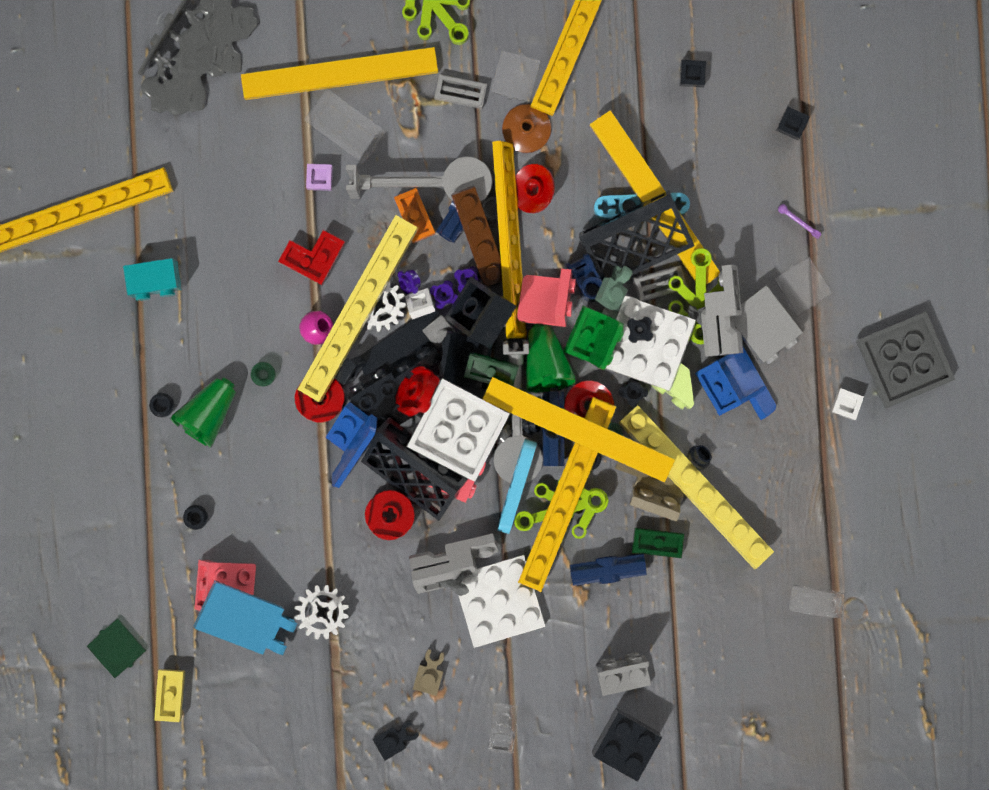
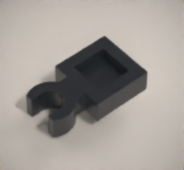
M412 720L404 722L399 731L393 725L373 737L372 740L384 761L406 749L405 740L412 741L419 736L418 731L414 734H409L406 731V728L413 724Z

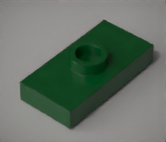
M471 352L464 377L487 384L490 383L493 377L514 386L519 365Z
M634 528L632 553L682 558L684 533Z

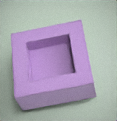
M307 164L306 189L332 191L333 166L329 164Z

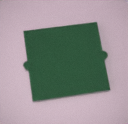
M116 619L105 630H100V635L87 645V648L114 678H117L128 667H133L134 662L146 652V649L119 619Z

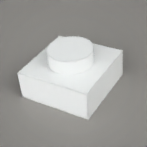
M428 288L420 290L416 294L412 293L405 296L412 319L435 312Z
M839 388L830 412L856 420L864 396Z

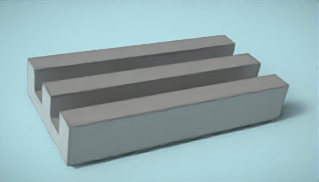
M439 74L434 99L482 109L487 83ZM448 82L452 84L481 89L480 93L463 90L459 88L442 85V83ZM441 91H443V92H448V93H453V94H458V95H463V96L478 98L479 101L470 100V99H465V98H460V97H455V96H450V95H445V94H440V93H441Z
M681 265L634 278L633 282L636 286L639 301L645 302L677 292L667 289L644 296V291L668 285L669 279L641 287L640 282L677 272L678 276L682 278L683 284L687 287ZM673 279L672 282H671V284H672V283L679 282L680 280H679V279Z

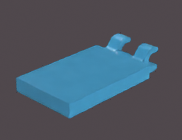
M214 580L193 627L262 655L266 648L283 655L287 646L284 645L283 641L275 639V636L280 627L294 633L298 623L294 622V619L282 615L284 611L282 606Z

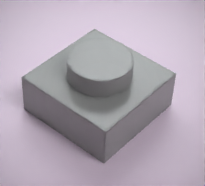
M442 315L422 330L438 350L442 347V341L446 337L447 331L455 332Z

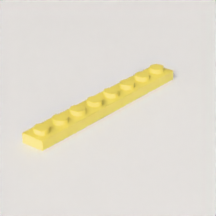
M395 215L298 388L299 391L318 402L322 401L417 233L418 227Z
M638 405L619 422L637 443L675 459L668 477L753 569H757L774 553L767 543Z

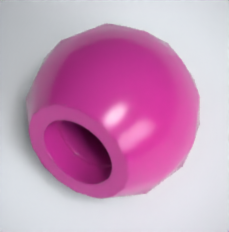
M310 311L300 321V334L306 342L312 345L323 344L333 327V321L328 314L322 311Z

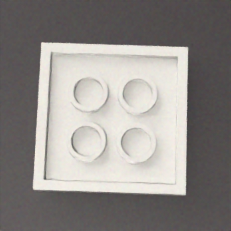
M625 296L616 319L624 324V334L622 339L616 343L611 364L605 369L671 391L696 320ZM644 317H649L652 320L650 328L653 333V339L649 342H630L628 339L630 335V328L627 326L628 320L631 318L641 320ZM638 328V332H642L643 329Z
M442 379L431 399L429 410L423 414L407 447L475 482L509 413Z
M524 554L477 568L478 576L464 579L463 584L468 587L469 593L459 596L474 648L545 627L535 590L518 583L526 563Z

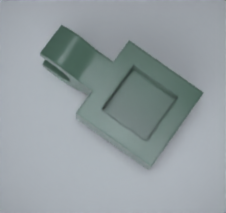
M616 266L612 272V277L603 279L595 300L609 310L618 312L628 290L623 287V284L630 279L632 270L627 266H623L622 269Z

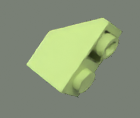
M682 363L678 369L671 391L651 385L662 395L666 392L673 397L671 402L682 410L684 407L691 409L694 405L690 370Z

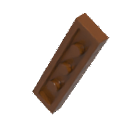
M475 186L452 193L451 196L483 284L491 286L501 282V259Z

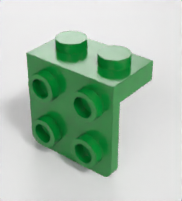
M582 306L564 352L605 370L613 360V350L616 343L623 337L624 324L610 316Z

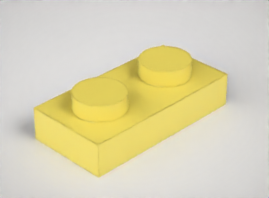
M158 670L155 721H181L185 679L184 670Z

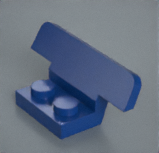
M744 347L743 353L726 354L721 359L695 373L719 416L748 400L751 402L760 420L768 417L776 410L775 401Z
M351 402L344 407L326 436L328 440L344 451L341 461L332 473V486L340 488L376 432L377 418L372 414L370 416L366 415Z

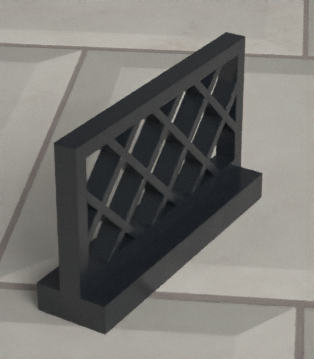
M669 190L579 233V239L590 256L602 282L606 278L603 273L605 264L619 266L622 269L623 266H626L624 263L628 252L642 257L638 266L634 268L627 266L632 270V275L695 246ZM672 208L675 215L673 225L670 226L658 222L661 213ZM657 215L656 220L650 219ZM646 221L654 224L649 237L636 232L639 223ZM677 221H678V223H679L681 229L675 227L676 224H677ZM657 225L670 229L666 242L653 238ZM634 226L633 231L628 230V228H631V227ZM674 231L684 234L687 243L679 247L669 244ZM625 232L631 235L627 247L613 243L616 234ZM634 236L648 240L644 253L630 249ZM609 237H612L611 241L605 240ZM599 242L609 245L605 258L595 255L591 246ZM651 242L664 246L660 256L653 257L647 255ZM612 247L625 251L621 263L608 259ZM645 258L650 259L649 261L643 263ZM598 260L603 262L601 267L598 263Z
M389 417L376 430L374 439L361 462L436 520L440 521L461 488L466 484L468 478L408 448L407 445L412 434ZM382 444L389 449H383ZM371 455H378L381 464L371 459ZM386 456H393L395 464H389ZM401 458L408 464H403ZM391 470L398 471L401 479H397ZM406 471H412L415 479H408ZM421 474H423L428 479H422ZM411 485L418 486L421 494L414 492ZM425 486H432L435 494H428ZM441 489L444 490V491H445L446 493H448L449 495L442 494ZM431 501H438L441 510L439 511L435 508Z

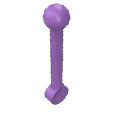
M785 204L779 205L778 211L781 214L785 213L808 230L815 238L819 239L822 234L818 230L813 229L790 212Z

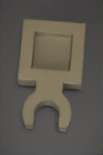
M429 648L425 654L427 666L419 665L413 690L437 696L444 671L437 669V666L443 662L444 652L440 653L439 659L433 660L430 657L432 649Z

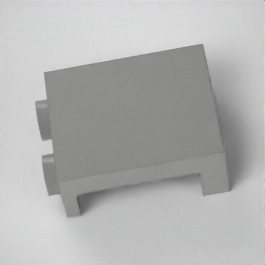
M767 285L741 304L742 316H734L735 328L741 332L743 340L757 356L759 364L765 361L767 364L772 363L780 356L778 351L784 347L790 349L800 341L797 337L803 333Z

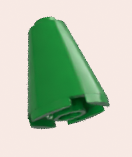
M534 324L532 329L528 331L529 354H527L526 374L528 392L539 394L548 392L551 388L558 387L559 391L575 384V375L553 327Z
M224 377L221 380L218 378L214 379L170 417V420L177 427L180 424L183 425L182 428L186 434L204 446L208 445L211 448L236 394V391L233 389L235 385Z

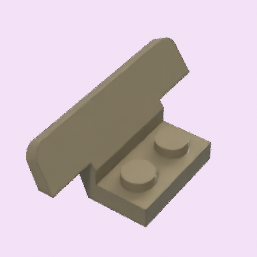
M617 461L615 469L636 476L630 494V505L677 522L684 493L669 477H667L665 482H662Z

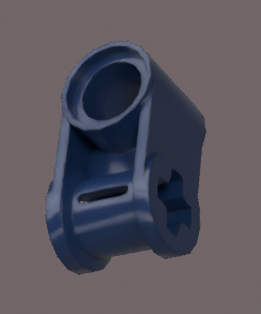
M585 253L579 260L571 264L566 263L565 268L571 269L572 279H576V286L584 300L596 302V295H589L585 288L589 284H595L600 289L602 281L590 256Z

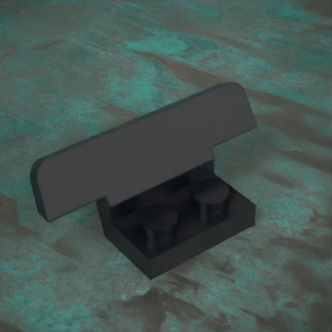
M435 309V312L415 318L360 355V357L367 361L362 368L365 376L386 363L400 385L405 377L410 379L414 375L411 372L414 368L419 366L428 368L442 359L429 338L422 331L436 320L440 313Z

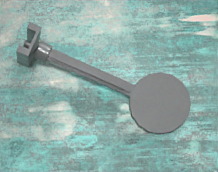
M468 156L458 158L450 163L443 176L371 177V175H360L356 165H346V171L350 177V185H346V191L350 199H360L361 189H371V187H443L449 199L453 201L452 193L475 186L480 202H482L490 193L492 185L491 173L485 163L477 158Z
M522 339L523 347H518V343H513V347H508V340H503V354L508 355V362L519 365L513 387L522 390L521 364H523V354H529L528 340ZM512 414L513 434L498 445L493 459L495 470L502 479L511 483L524 439L533 441L527 436H523L522 418ZM536 445L525 483L534 479L541 470L543 458L538 445Z

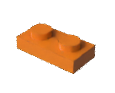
M417 188L394 197L402 218L419 228L412 240L413 244L435 235Z

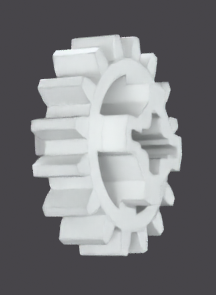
M389 280L378 300L379 302L383 298L385 308H380L376 312V307H374L366 321L368 323L367 329L370 331L374 326H376L378 332H381L382 326H385L389 331L391 330L390 324L392 322L397 326L399 325L396 319L398 316H405L400 311L401 308L406 307L405 303L400 302L405 296L403 293L397 294L399 290L398 285L391 288V280ZM390 293L395 298L396 307L388 301ZM386 314L392 315L387 320L379 321L381 316Z
M318 585L314 586L313 593L306 589L305 594L307 597H298L301 606H294V609L300 611V614L294 616V619L302 621L298 628L306 627L305 635L307 636L314 632V639H319L320 634H323L325 639H329V632L337 635L336 628L345 627L341 622L342 618L346 619L349 617L347 614H343V610L349 608L348 605L341 604L345 597H337V589L328 592V585H325L322 591H320ZM325 595L330 597L331 600L321 602L317 596ZM309 602L311 606L310 614L305 617V608ZM317 605L321 608H327V611H325L326 619L320 616L316 617L315 614L318 613ZM337 608L338 614L334 622L332 614L333 610ZM316 622H322L326 628L316 629L311 625Z

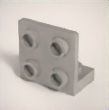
M639 652L624 655L625 659L615 661V658H607L601 660V664L595 665L602 696L650 686L651 682L647 669L649 661L644 655H639Z

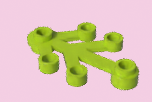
M406 0L405 6L402 9V15L406 21H413L417 17V10L414 7L415 0ZM423 0L421 23L417 28L419 38L422 40L431 38L432 29L430 23L433 10L449 30L451 42L455 45L466 43L469 37L467 27L464 24L455 23L441 4L455 5L460 10H466L470 6V0H467L468 2L465 5H460L458 3L459 0ZM411 9L414 11V14L407 16L405 12ZM423 28H427L429 33L422 35L420 31ZM457 32H461L464 36L462 39H456L454 35Z
M697 248L691 254V262L695 266L696 296L683 284L681 277L674 275L668 280L669 288L677 291L689 304L695 306L698 310L705 307L706 267L710 265L712 260L710 252L704 248ZM699 253H703L705 256L703 262L696 261V256ZM719 278L717 284L708 293L724 291V287L720 286ZM673 279L680 280V285L676 288L671 286ZM673 300L668 304V310L673 312L671 306L675 303L679 304L680 310L674 313L689 317V314L683 310L684 307L680 301ZM697 321L690 339L696 344H704L703 335H696V330L701 327Z
M539 483L534 488V493L537 497L546 498L549 501L552 500L554 492L546 484ZM540 486L546 488L544 495L538 494L537 490ZM583 488L580 495L582 500H578L571 517L572 519L575 512L585 509L579 524L574 525L572 528V535L575 538H584L587 535V527L594 514L600 513L607 508L608 496L602 489L593 488L588 491ZM594 496L600 497L601 502L599 505L592 504ZM547 510L534 514L526 511L519 512L514 518V524L520 531H529L535 523L543 521ZM525 516L530 521L527 526L521 524V519ZM577 527H582L584 529V533L582 536H577L575 534V529Z

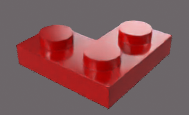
M323 230L312 251L289 240L278 262L323 286L346 242Z

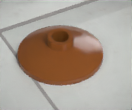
M530 104L519 105L511 109L505 116L502 125L503 137L506 142L513 144L515 151L521 153L536 152L549 140L551 123L546 113L531 108ZM524 123H529L532 128L528 131H525L522 128V125Z

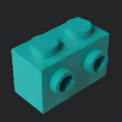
M173 258L123 266L127 295L135 298L136 301L151 299L150 295L160 294V297L174 296L175 291L182 290L178 261Z

